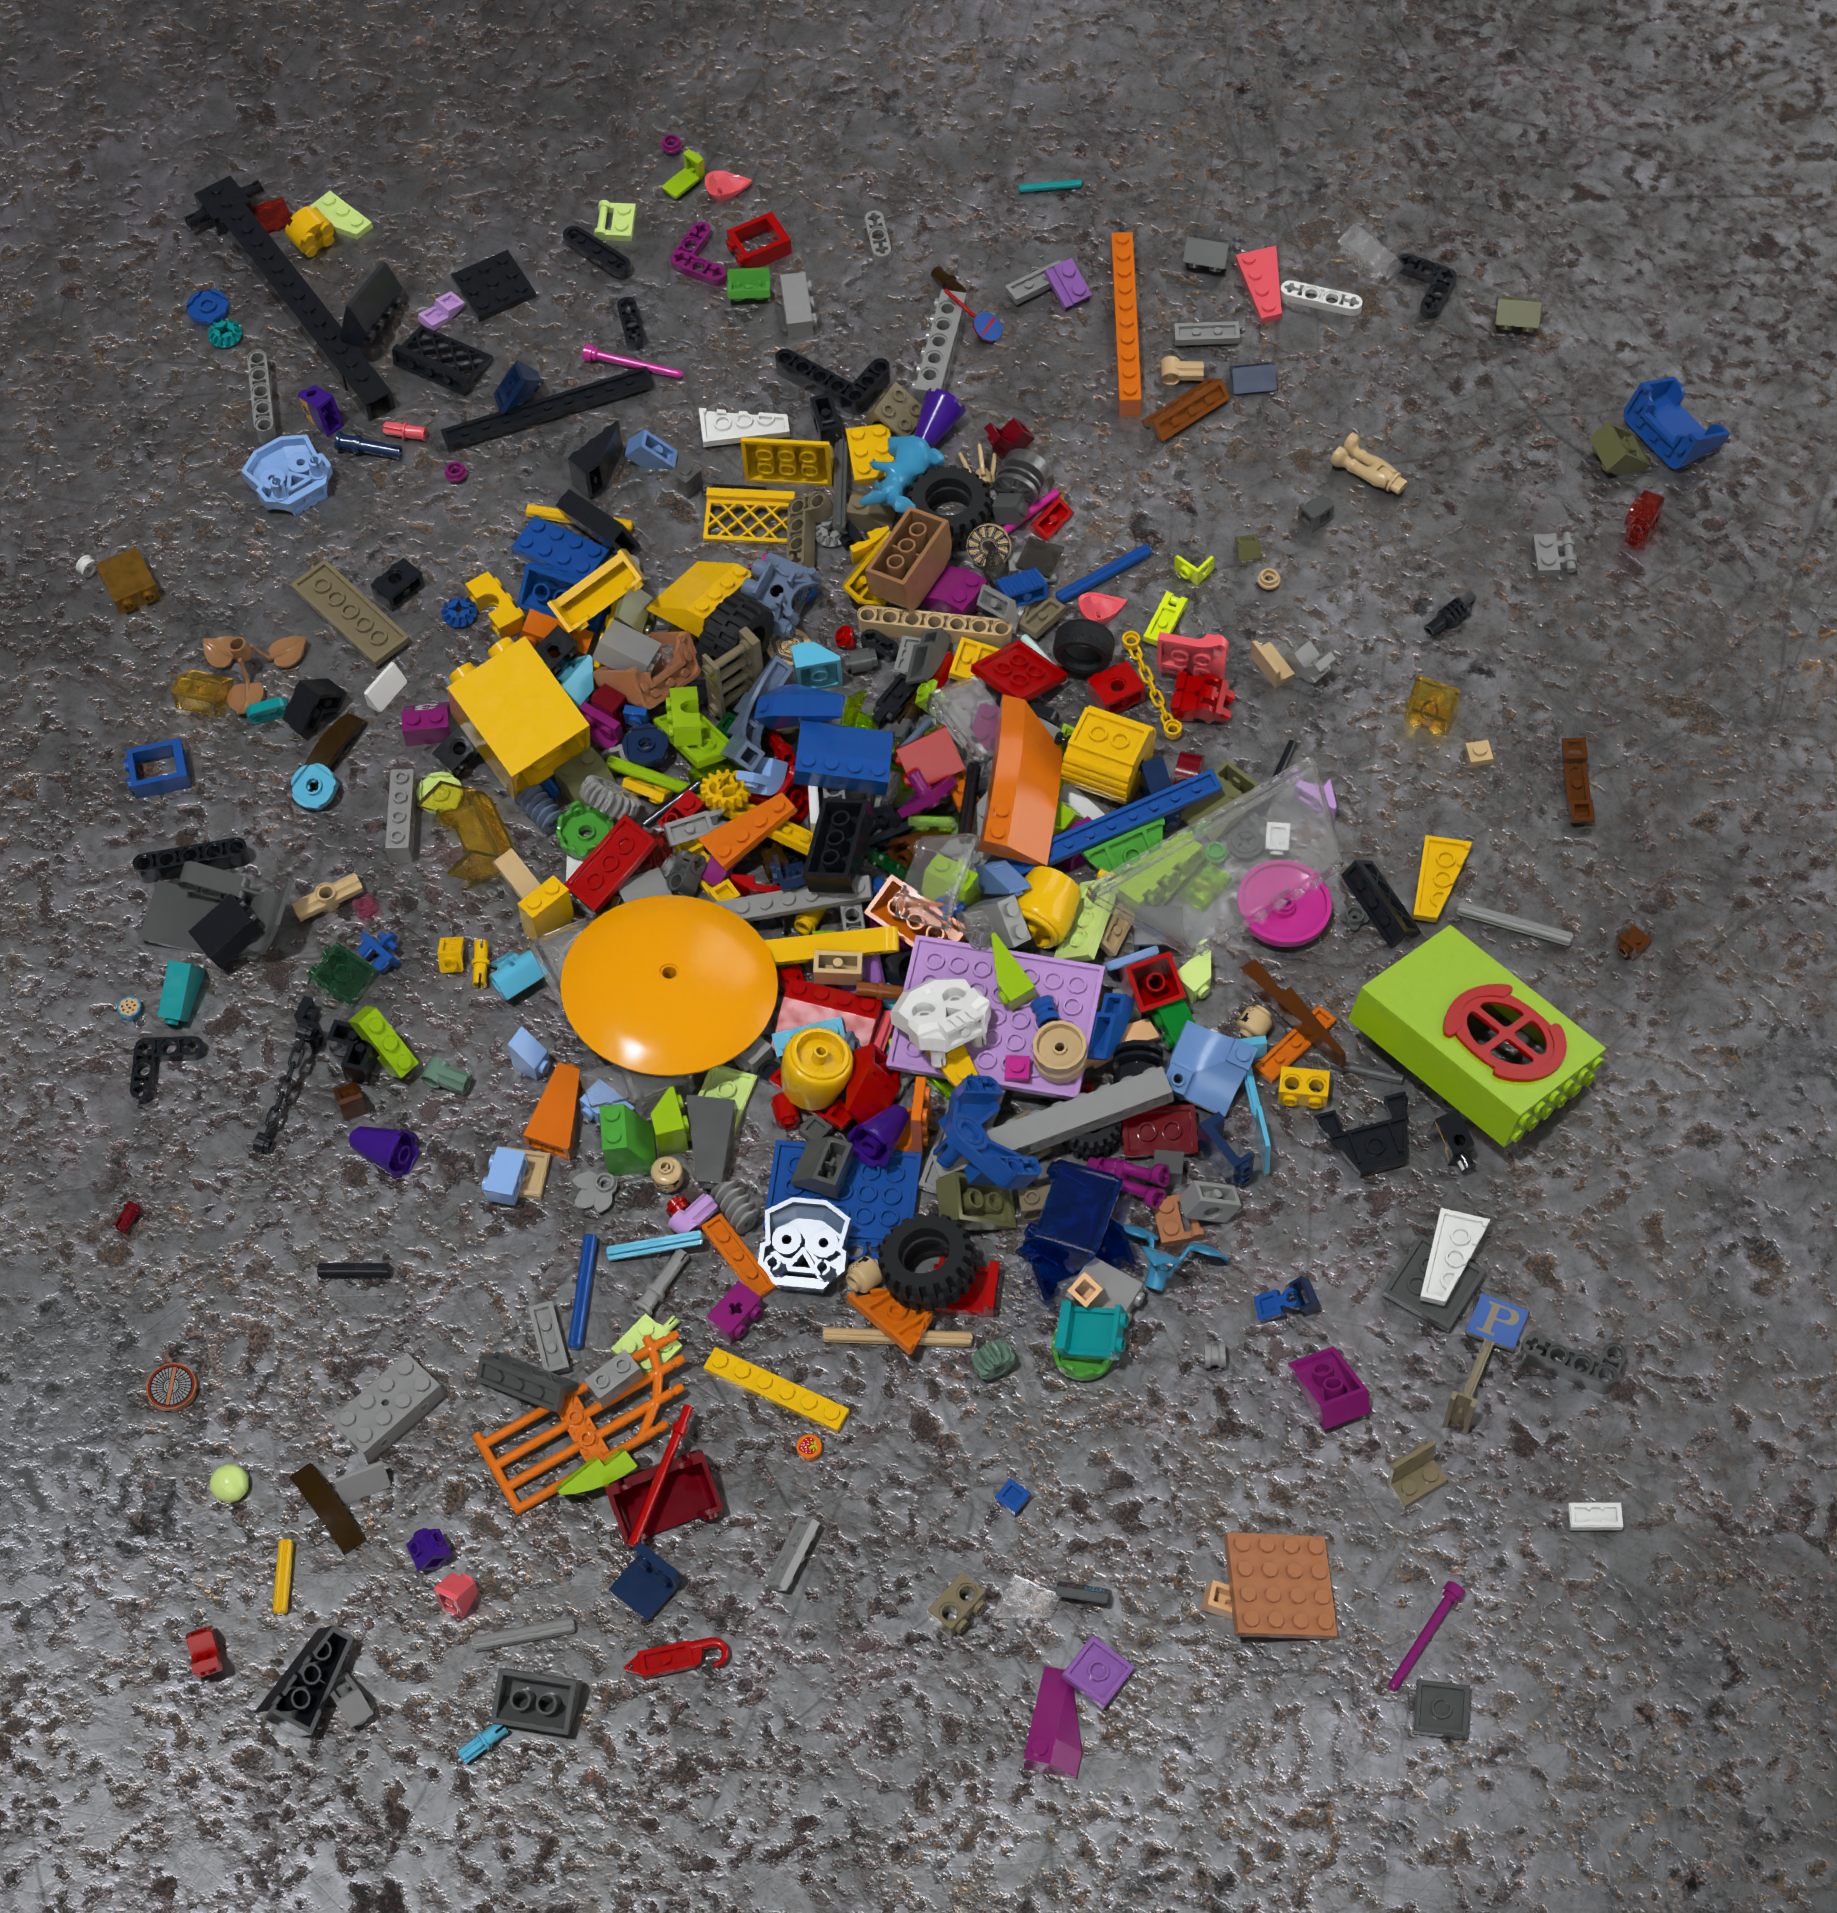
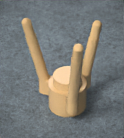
M979 443L977 447L980 468L975 473L979 475V479L985 481L987 488L991 489L995 480L997 453H993L991 470L989 472L985 468L982 445ZM960 452L958 455L964 468L969 469L971 473L972 471L966 459Z

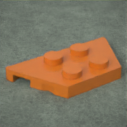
M887 1288L870 1289V1294L856 1296L855 1292L847 1295V1302L908 1355L913 1353L933 1319V1311L926 1312L922 1308L921 1311H915L911 1309V1306L907 1308L900 1305L899 1301L892 1298Z

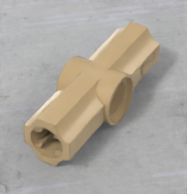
M352 873L334 883H321L316 887L315 892L290 904L297 919L302 922L322 911H335L339 907V903L364 892L357 875Z

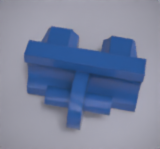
M365 931L360 937L364 941L357 949V952L368 961L377 952L379 956L372 965L379 972L384 974L392 965L396 968L401 965V962L388 951L389 949L392 951L398 949V946L395 944L397 936L393 932L387 934L380 932L377 936L380 942Z

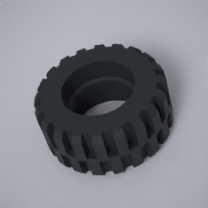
M950 465V467L938 466L935 470L931 468L925 471V475H919L909 487L907 497L915 504L916 509L949 521L952 539L951 551H954L955 548H960V550L967 548V540L971 532L980 525L991 523V494L987 484L983 479H979L978 474L973 471L970 473L967 468L961 467L960 469L956 465ZM944 501L959 502L967 507L964 511L955 515H941L931 510L934 505Z
M734 593L724 598L723 602L719 603L715 611L710 614L707 623L703 626L702 633L699 635V643L696 646V659L699 667L702 669L703 654L706 653L715 661L739 645V630L745 626L760 640L763 658L765 650L769 647L770 638L773 636L772 630L775 627V618L771 609L744 593ZM740 655L721 667L720 671L741 658ZM742 668L736 671L728 678H726L725 680H723V682L728 681L729 679L742 671Z
M923 1213L916 1214L915 1218L912 1219L907 1217L902 1220V1224L899 1226L896 1224L890 1229L891 1234H886L882 1240L883 1245L879 1247L878 1266L890 1295L904 1307L908 1308L911 1306V1309L915 1311H921L922 1308L926 1312L934 1311V1308L938 1307L940 1309L947 1308V1304L951 1302L955 1304L959 1301L960 1295H966L971 1289L969 1284L975 1282L978 1262L967 1230L962 1227V1224L957 1220H951L950 1216L942 1214L939 1217L937 1213H928V1215L923 1216ZM941 1251L949 1254L946 1261L931 1272L914 1273L907 1270L910 1263L923 1253Z

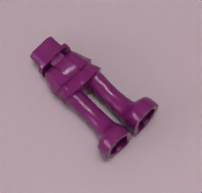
M1090 1157L1085 1170L1086 1176L1092 1177L1095 1182H1100L1109 1190L1124 1191L1144 1198L1145 1206L1152 1210H1157L1161 1206L1166 1191L1161 1188L1129 1181V1177L1140 1178L1162 1187H1166L1170 1180V1170L1166 1164H1156L1152 1169L1133 1165L1127 1160H1120V1158L1106 1159L1099 1157L1097 1159Z

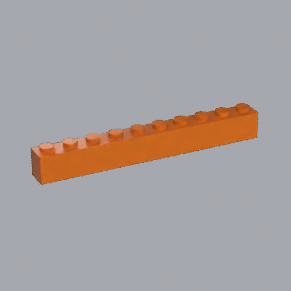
M1133 232L1111 233V258L1119 417L1141 416V381Z

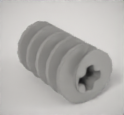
M738 1180L721 1182L711 1190L710 1195L715 1199V1203L720 1206V1210L725 1213L731 1225L736 1228V1232L744 1234L756 1224L761 1211L754 1209L755 1203L749 1202L750 1196L748 1194L743 1195L745 1189L739 1187L740 1182Z

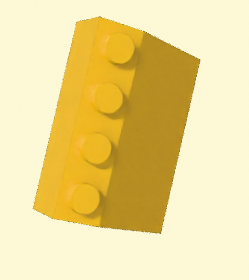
M741 437L745 482L818 486L833 485L834 451L830 442Z
M697 561L652 601L646 610L685 631H689L699 638L704 624L707 623L710 614L715 611L716 606L722 603L723 599L727 596L741 593L744 580L747 577L754 579L755 576L751 575L750 570L737 563Z

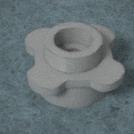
M675 855L671 858L668 857L661 866L662 874L665 878L671 873L676 859Z

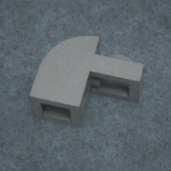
M1310 640L1298 644L1284 656L1293 671L1309 683H1315L1331 668L1329 664L1336 659L1331 651L1320 655Z

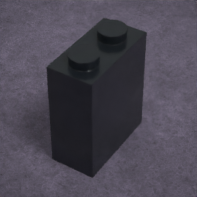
M231 893L188 931L207 957L221 970L264 932L258 924L261 920L253 911H247L250 909V906L241 897L237 900Z

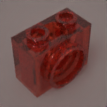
M1644 490L1640 498L1634 500L1624 523V527L1627 528L1624 538L1625 543L1645 550L1659 525L1665 500L1664 497Z

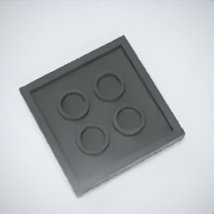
M1420 1234L1385 1287L1382 1296L1449 1333L1486 1275V1270L1469 1261L1445 1306L1421 1301L1420 1296L1433 1240Z

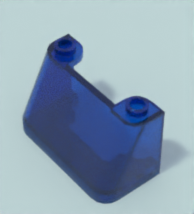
M1059 1159L1056 1162L1053 1161L1047 1169L1046 1174L1049 1175L1048 1180L1052 1182L1039 1219L1034 1223L1030 1222L1024 1230L1026 1237L1023 1246L1074 1274L1096 1256L1122 1187L1123 1179L1108 1172Z

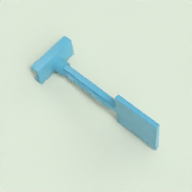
M1265 1035L1239 1039L1258 1048L1254 1059L1263 1058L1267 1054ZM1250 1066L1243 1079L1251 1113L1256 1122L1255 1135L1264 1174L1266 1175L1270 1174L1271 1144L1262 1106H1260L1252 1067Z

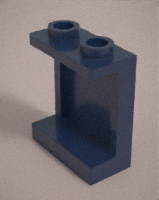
M1218 1111L1199 1123L1198 1148L1228 1185H1234L1235 1188L1237 1186H1244L1252 1178L1254 1154L1249 1152L1241 1158L1235 1154L1223 1139L1225 1118Z

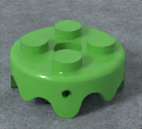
M574 801L570 805L569 810L558 817L556 835L561 849L574 858L586 859L614 827L613 817L603 814V812L596 810L592 806H585L581 801ZM585 830L592 831L591 835L587 837L581 836L580 833Z
M1057 1328L1055 1329L1052 1340V1358L1056 1367L1065 1376L1074 1380L1089 1381L1099 1378L1111 1367L1114 1360L1060 1357L1055 1350Z

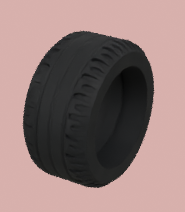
M1073 619L1063 623L1057 629L1053 645V655L1058 663L1068 670L1083 674L1096 673L1110 665L1115 639L1112 632L1099 622L1089 619Z

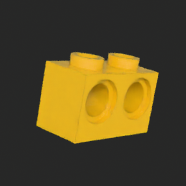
M1281 1066L1278 1103L1290 1107L1301 1105L1312 1109L1326 1108L1330 1071ZM1288 1086H1293V1087H1295L1296 1089H1295V1090H1290V1089H1288V1088H1286V1087H1288ZM1311 1089H1319L1320 1092H1313Z

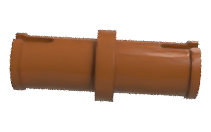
M857 980L855 996L876 997L877 1000H882V998L898 1000L903 992L904 985L884 984V981L872 983Z

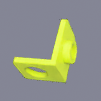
M1176 555L1174 558V569L1181 577L1198 585L1213 571L1214 557L1210 556L1200 567L1196 568L1179 555Z

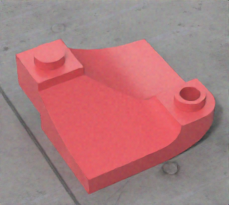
M1159 632L1156 663L1158 671L1178 675V671L1187 672L1188 675L1195 676L1214 674L1221 680L1225 679L1229 642L1219 634L1207 633L1201 639H1194Z

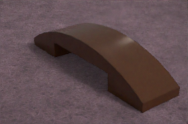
M1586 737L1562 738L1564 789L1571 823L1595 822L1593 799L1590 796L1587 770Z

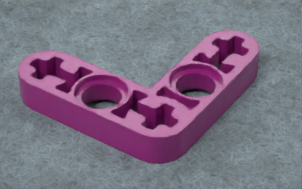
M697 222L691 227L670 257L673 270L715 287L722 286L727 280L725 268L698 257L711 238V229L708 223ZM689 244L696 245L694 249L686 248ZM696 266L704 267L701 271L693 270Z

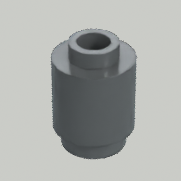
M869 647L847 651V656L843 657L846 670L850 669L851 674L873 670V667L878 666L875 649H869Z

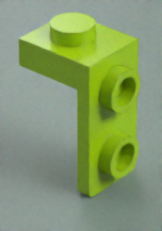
M690 149L683 153L685 168L662 185V190L674 199L679 198L705 177L702 156L697 153L695 154Z

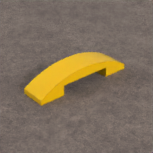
M698 839L673 846L677 853L685 849L694 855H703L706 858V862L710 860ZM702 879L698 883L713 902L741 897L729 879L714 887Z

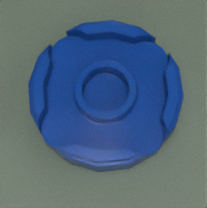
M208 289L205 292L202 290L198 291L187 302L189 318L197 325L213 326V322L219 323L221 318L224 320L229 314L230 305L228 299L219 290Z

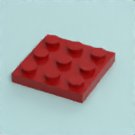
M1020 640L971 664L970 671L1001 694L1024 699L1026 702L1065 682L1068 675L1064 670Z

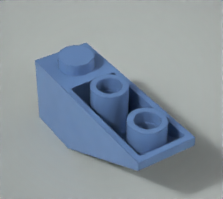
M995 860L975 866L976 872L979 874L982 894H991V897H1003L1013 894L1019 896L1024 894V889L1031 888L1030 883L1006 860Z

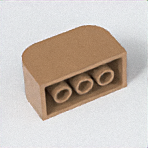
M909 506L865 569L870 595L909 610H915L939 578L950 558L952 539L949 521Z

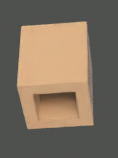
M1085 1270L1067 1291L1084 1307H1087L1104 1287Z

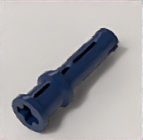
M341 431L337 432L335 438V450L338 451L344 449L353 451L354 454L364 452L399 460L402 456L403 448L400 445L363 439L361 435L351 436Z

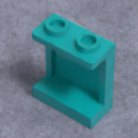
M1062 1300L1055 1350L1060 1357L1119 1361L1120 1353L1124 1352L1125 1349L1123 1333L1124 1328L1128 1327V1313H1126L1121 1304H1116L1115 1309L1078 1307L1072 1301Z

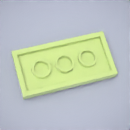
M1117 876L1080 883L1081 900L1073 926L1065 940L1057 946L1054 958L1078 962L1095 959L1118 895L1117 889L1122 882Z

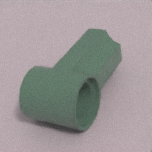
M436 1056L431 1057L420 1076L421 1081L432 1088H439L441 1086L462 1095L468 1092L473 1079L471 1074L451 1067L447 1061Z

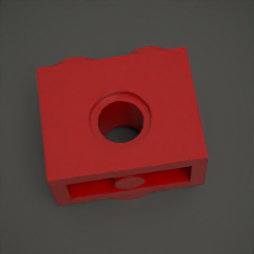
M1128 661L1114 664L1110 669L1101 673H1095L1087 679V692L1099 709L1114 714L1122 713L1131 706L1145 700L1146 687Z

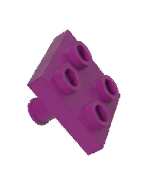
M919 769L911 772L906 777L915 789L916 794L897 811L901 818L910 814L912 817H915L924 811L923 808L928 807L932 809L941 803L940 799L952 793L950 789L957 784L955 778L951 775L929 786Z

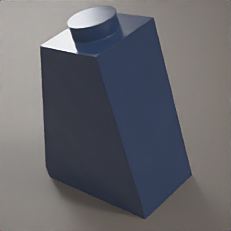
M1163 757L1140 763L1139 789L1143 798L1172 786ZM1180 810L1164 817L1165 825H1163V831H1171L1180 826Z

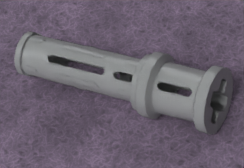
M676 1249L652 1283L646 1284L643 1294L632 1303V1307L637 1313L642 1316L646 1313L651 1317L653 1308L659 1301L661 1302L664 1299V1291L690 1258L684 1250Z

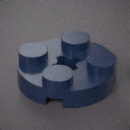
M640 724L633 727L632 731L624 736L622 747L624 755L629 762L643 767H651L664 763L669 751L667 734L659 730L656 725ZM644 742H648V744L650 745V747L646 749L641 748L640 746H643Z

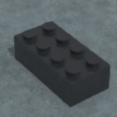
M823 798L802 874L809 892L855 894L875 818L868 799Z

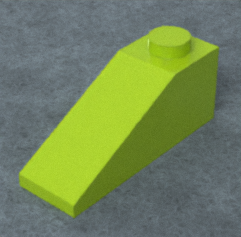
M994 932L991 934L998 988L996 995L1003 1006L1007 1005L1013 1011L1036 997L1035 985Z

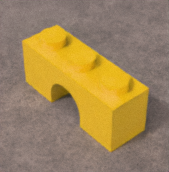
M487 571L465 583L468 597L472 602H475L479 612L488 607L496 608L488 613L491 628L500 640L505 637H512L522 631L525 615L520 607L516 608L514 606L511 595L508 592L504 593L497 577L493 578Z

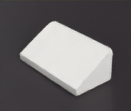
M390 662L364 692L367 706L380 713L407 684L405 676L394 662Z

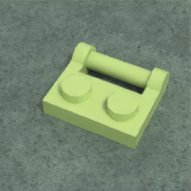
M607 200L599 201V218L597 228L594 230V236L599 240L632 241L636 204L610 203ZM608 213H613L611 230L605 229Z

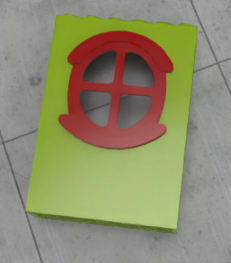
M1451 925L1362 986L1348 1018L1352 1024L1503 1147H1506L1512 1141L1516 1143L1526 1130L1529 1132L1533 1130L1540 1119L1546 1120L1554 1108L1560 1109L1570 1096L1574 1098L1584 1085L1588 1087L1596 1078L1594 1072L1604 1062L1602 1057L1606 1051L1603 1045ZM1490 1004L1513 1022V1024L1508 1027L1501 1025L1480 1006ZM1473 1014L1498 1035L1486 1044L1479 1045L1469 1032L1467 1016ZM1520 1029L1546 1049L1545 1053H1536L1516 1037L1515 1033ZM1507 1041L1532 1063H1509L1494 1057L1490 1052Z

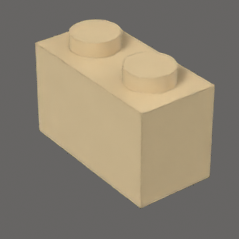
M814 950V984L856 985L857 980L862 981L863 952Z

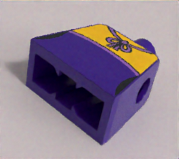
M317 385L299 392L297 398L300 401L306 418L326 437H329L345 426L332 394Z

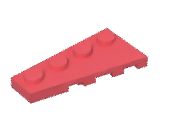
M1276 246L1237 254L1235 256L1236 264L1261 324L1281 319L1282 308Z

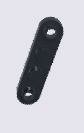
M569 226L563 231L564 243L610 274L616 277H625L631 272L629 258L581 227Z

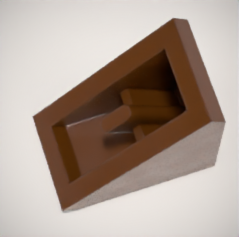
M355 1081L333 1089L345 1122L368 1113L362 1094Z

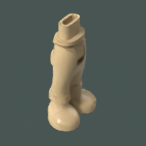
M1354 432L1347 437L1343 447L1339 446L1334 451L1330 460L1332 465L1347 468L1348 472L1361 477L1374 487L1384 488L1387 492L1392 490L1396 494H1400L1408 484V481L1401 477L1402 474L1388 462L1368 453L1364 449H1360V437Z

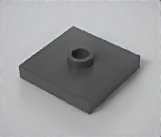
M1417 1679L1412 1734L1466 1740L1470 1685Z

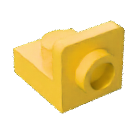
M464 937L440 938L437 955L441 973L463 972Z

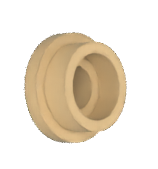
M1266 568L1258 575V584L1266 590L1275 589L1280 584V576L1276 570Z

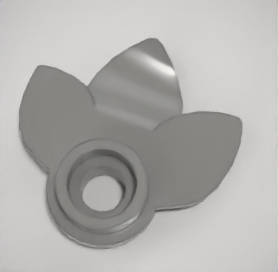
M591 1171L575 1176L572 1182L581 1190L575 1199L574 1206L580 1209H588L594 1206L598 1213L607 1210L613 1202L612 1194L615 1193L618 1187L615 1176L606 1172L597 1175ZM603 1184H610L609 1187L602 1188Z

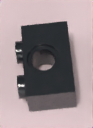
M828 393L810 397L811 416L819 441L830 442L831 445H834L836 442H839V439H842V426L832 395Z
M403 557L400 561L394 563L383 575L377 577L371 584L374 598L393 612L425 584L422 572Z

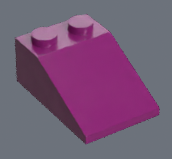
M946 565L921 603L936 612L972 616L979 608L976 604L982 584L988 585V580L971 570Z
M1334 1346L1288 1363V1367L1312 1415L1324 1430L1370 1413L1368 1389Z

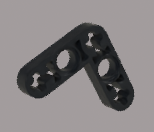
M1413 254L1401 255L1397 265V269L1401 274L1431 284L1421 302L1420 314L1425 319L1436 318L1456 284L1457 274L1455 270ZM1430 269L1432 273L1424 274L1422 270ZM1446 277H1449V278L1446 280L1445 284H1443V279H1446ZM1441 291L1444 293V295L1436 296L1433 294V292ZM1431 302L1434 303V307L1429 310Z
M196 1036L146 1037L138 1040L134 1046L130 1094L137 1104H147L153 1099L157 1062L196 1061L201 1059L206 1052L202 1039ZM197 1045L198 1048H195V1051L191 1052L190 1049H193V1046ZM149 1046L150 1049L147 1050L146 1055L148 1059H145L143 1051ZM166 1046H176V1050L173 1053L167 1054L164 1052ZM144 1066L150 1067L148 1074L143 1076L138 1074L140 1068ZM141 1083H144L143 1085L146 1091H144L143 1094L139 1096L138 1093L141 1092L142 1088Z

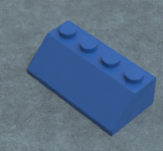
M538 561L528 563L525 566L516 607L528 611L532 609L557 618L547 603L550 600L557 599L585 577ZM611 604L588 620L589 626L585 629L599 633L607 615L611 611Z

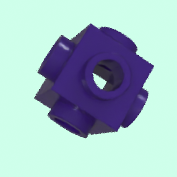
M419 1529L406 1544L418 1571L436 1570L452 1555L440 1529Z

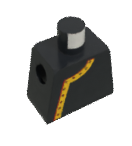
M1458 1109L1436 1118L1428 1135L1446 1164L1450 1165L1457 1162L1462 1172L1474 1167L1475 1164L1470 1153L1475 1144Z

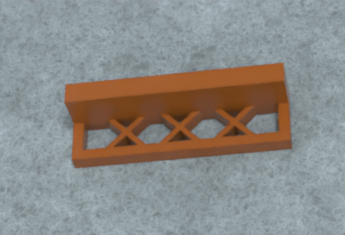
M1208 378L1141 422L1144 427L1153 428L1158 441H1164L1230 399V396L1222 379Z

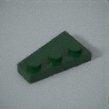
M867 846L865 856L869 858L867 862L878 868L882 866L885 868V873L902 879V882L911 888H914L915 885L923 886V876L881 851Z

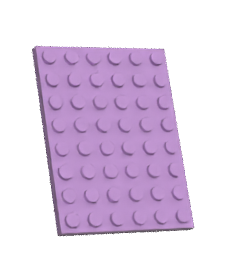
M916 935L903 992L929 979L963 978L971 988L979 990L990 1002L991 1017L986 1033L987 1044L977 1048L972 1045L971 1041L964 1043L978 1075L994 1078L1001 1089L1071 1100L1080 1094L1084 1071L1078 1078L1070 1082L1054 1083L1040 1076L1036 1070L1032 1043L1035 1033L1039 1028L1035 1020L1037 1016L1032 1013L1030 1004L1035 999L1043 996L1053 997L1055 1002L1054 1010L1059 1013L1061 1020L1073 1023L1083 1032L1086 1038L1088 1056L1105 966L1009 950L1035 985L1036 997L1011 1011L1007 1005L1003 1006L996 995L998 988L992 947ZM895 1026L886 1066L889 1067L888 1069L946 1079L939 1068L931 1065V1060L925 1054V1051L919 1050L909 1040V1035ZM1006 1055L1030 1056L1029 1082H1005Z

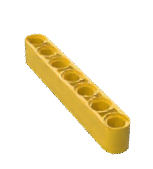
M895 926L764 940L774 959L775 966L814 962V950L863 952V956L900 951L898 927Z

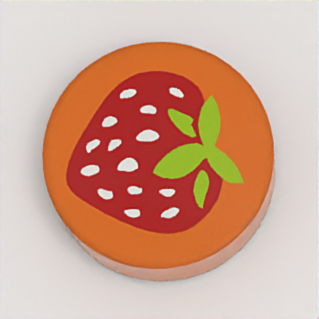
M812 1434L800 1437L796 1444L797 1454L804 1461L818 1459L822 1453L820 1439Z

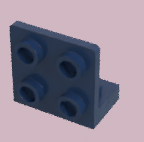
M639 1541L633 1548L634 1561L611 1585L609 1591L640 1617L649 1621L682 1584L679 1571Z

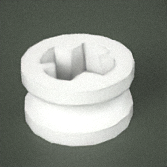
M84 555L78 560L76 571L89 578L97 571L95 564L98 562L92 559L91 556Z

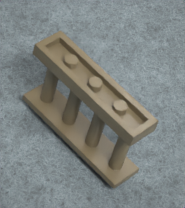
M746 626L739 630V645L715 661L706 653L702 655V670L705 674L709 702L707 707L714 717L718 716L721 720L726 714L725 707L740 698L745 691L750 690L763 671L760 640ZM740 655L741 658L720 671L721 667ZM742 668L740 673L722 684L723 680ZM744 681L743 685H741L725 697L723 696V694H725L726 692H728L729 690H731L732 688H734L735 686Z

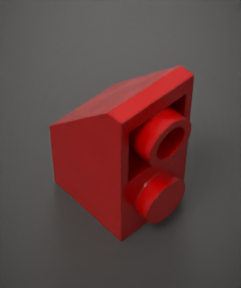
M688 789L657 821V824L663 828L665 823L707 810L710 812L704 801Z

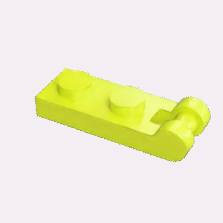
M1167 591L1143 636V641L1157 646L1159 632L1172 634L1179 618L1187 607L1188 598L1182 596L1178 598L1174 596V593Z

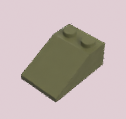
M955 1171L936 1180L939 1217L942 1214L950 1216L951 1220H957L966 1230L1016 1228L1012 1189H1003L997 1185H969L966 1174Z

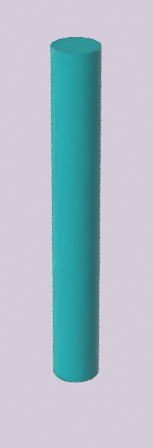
M1081 179L1019 184L1018 186L1019 193L1082 188Z

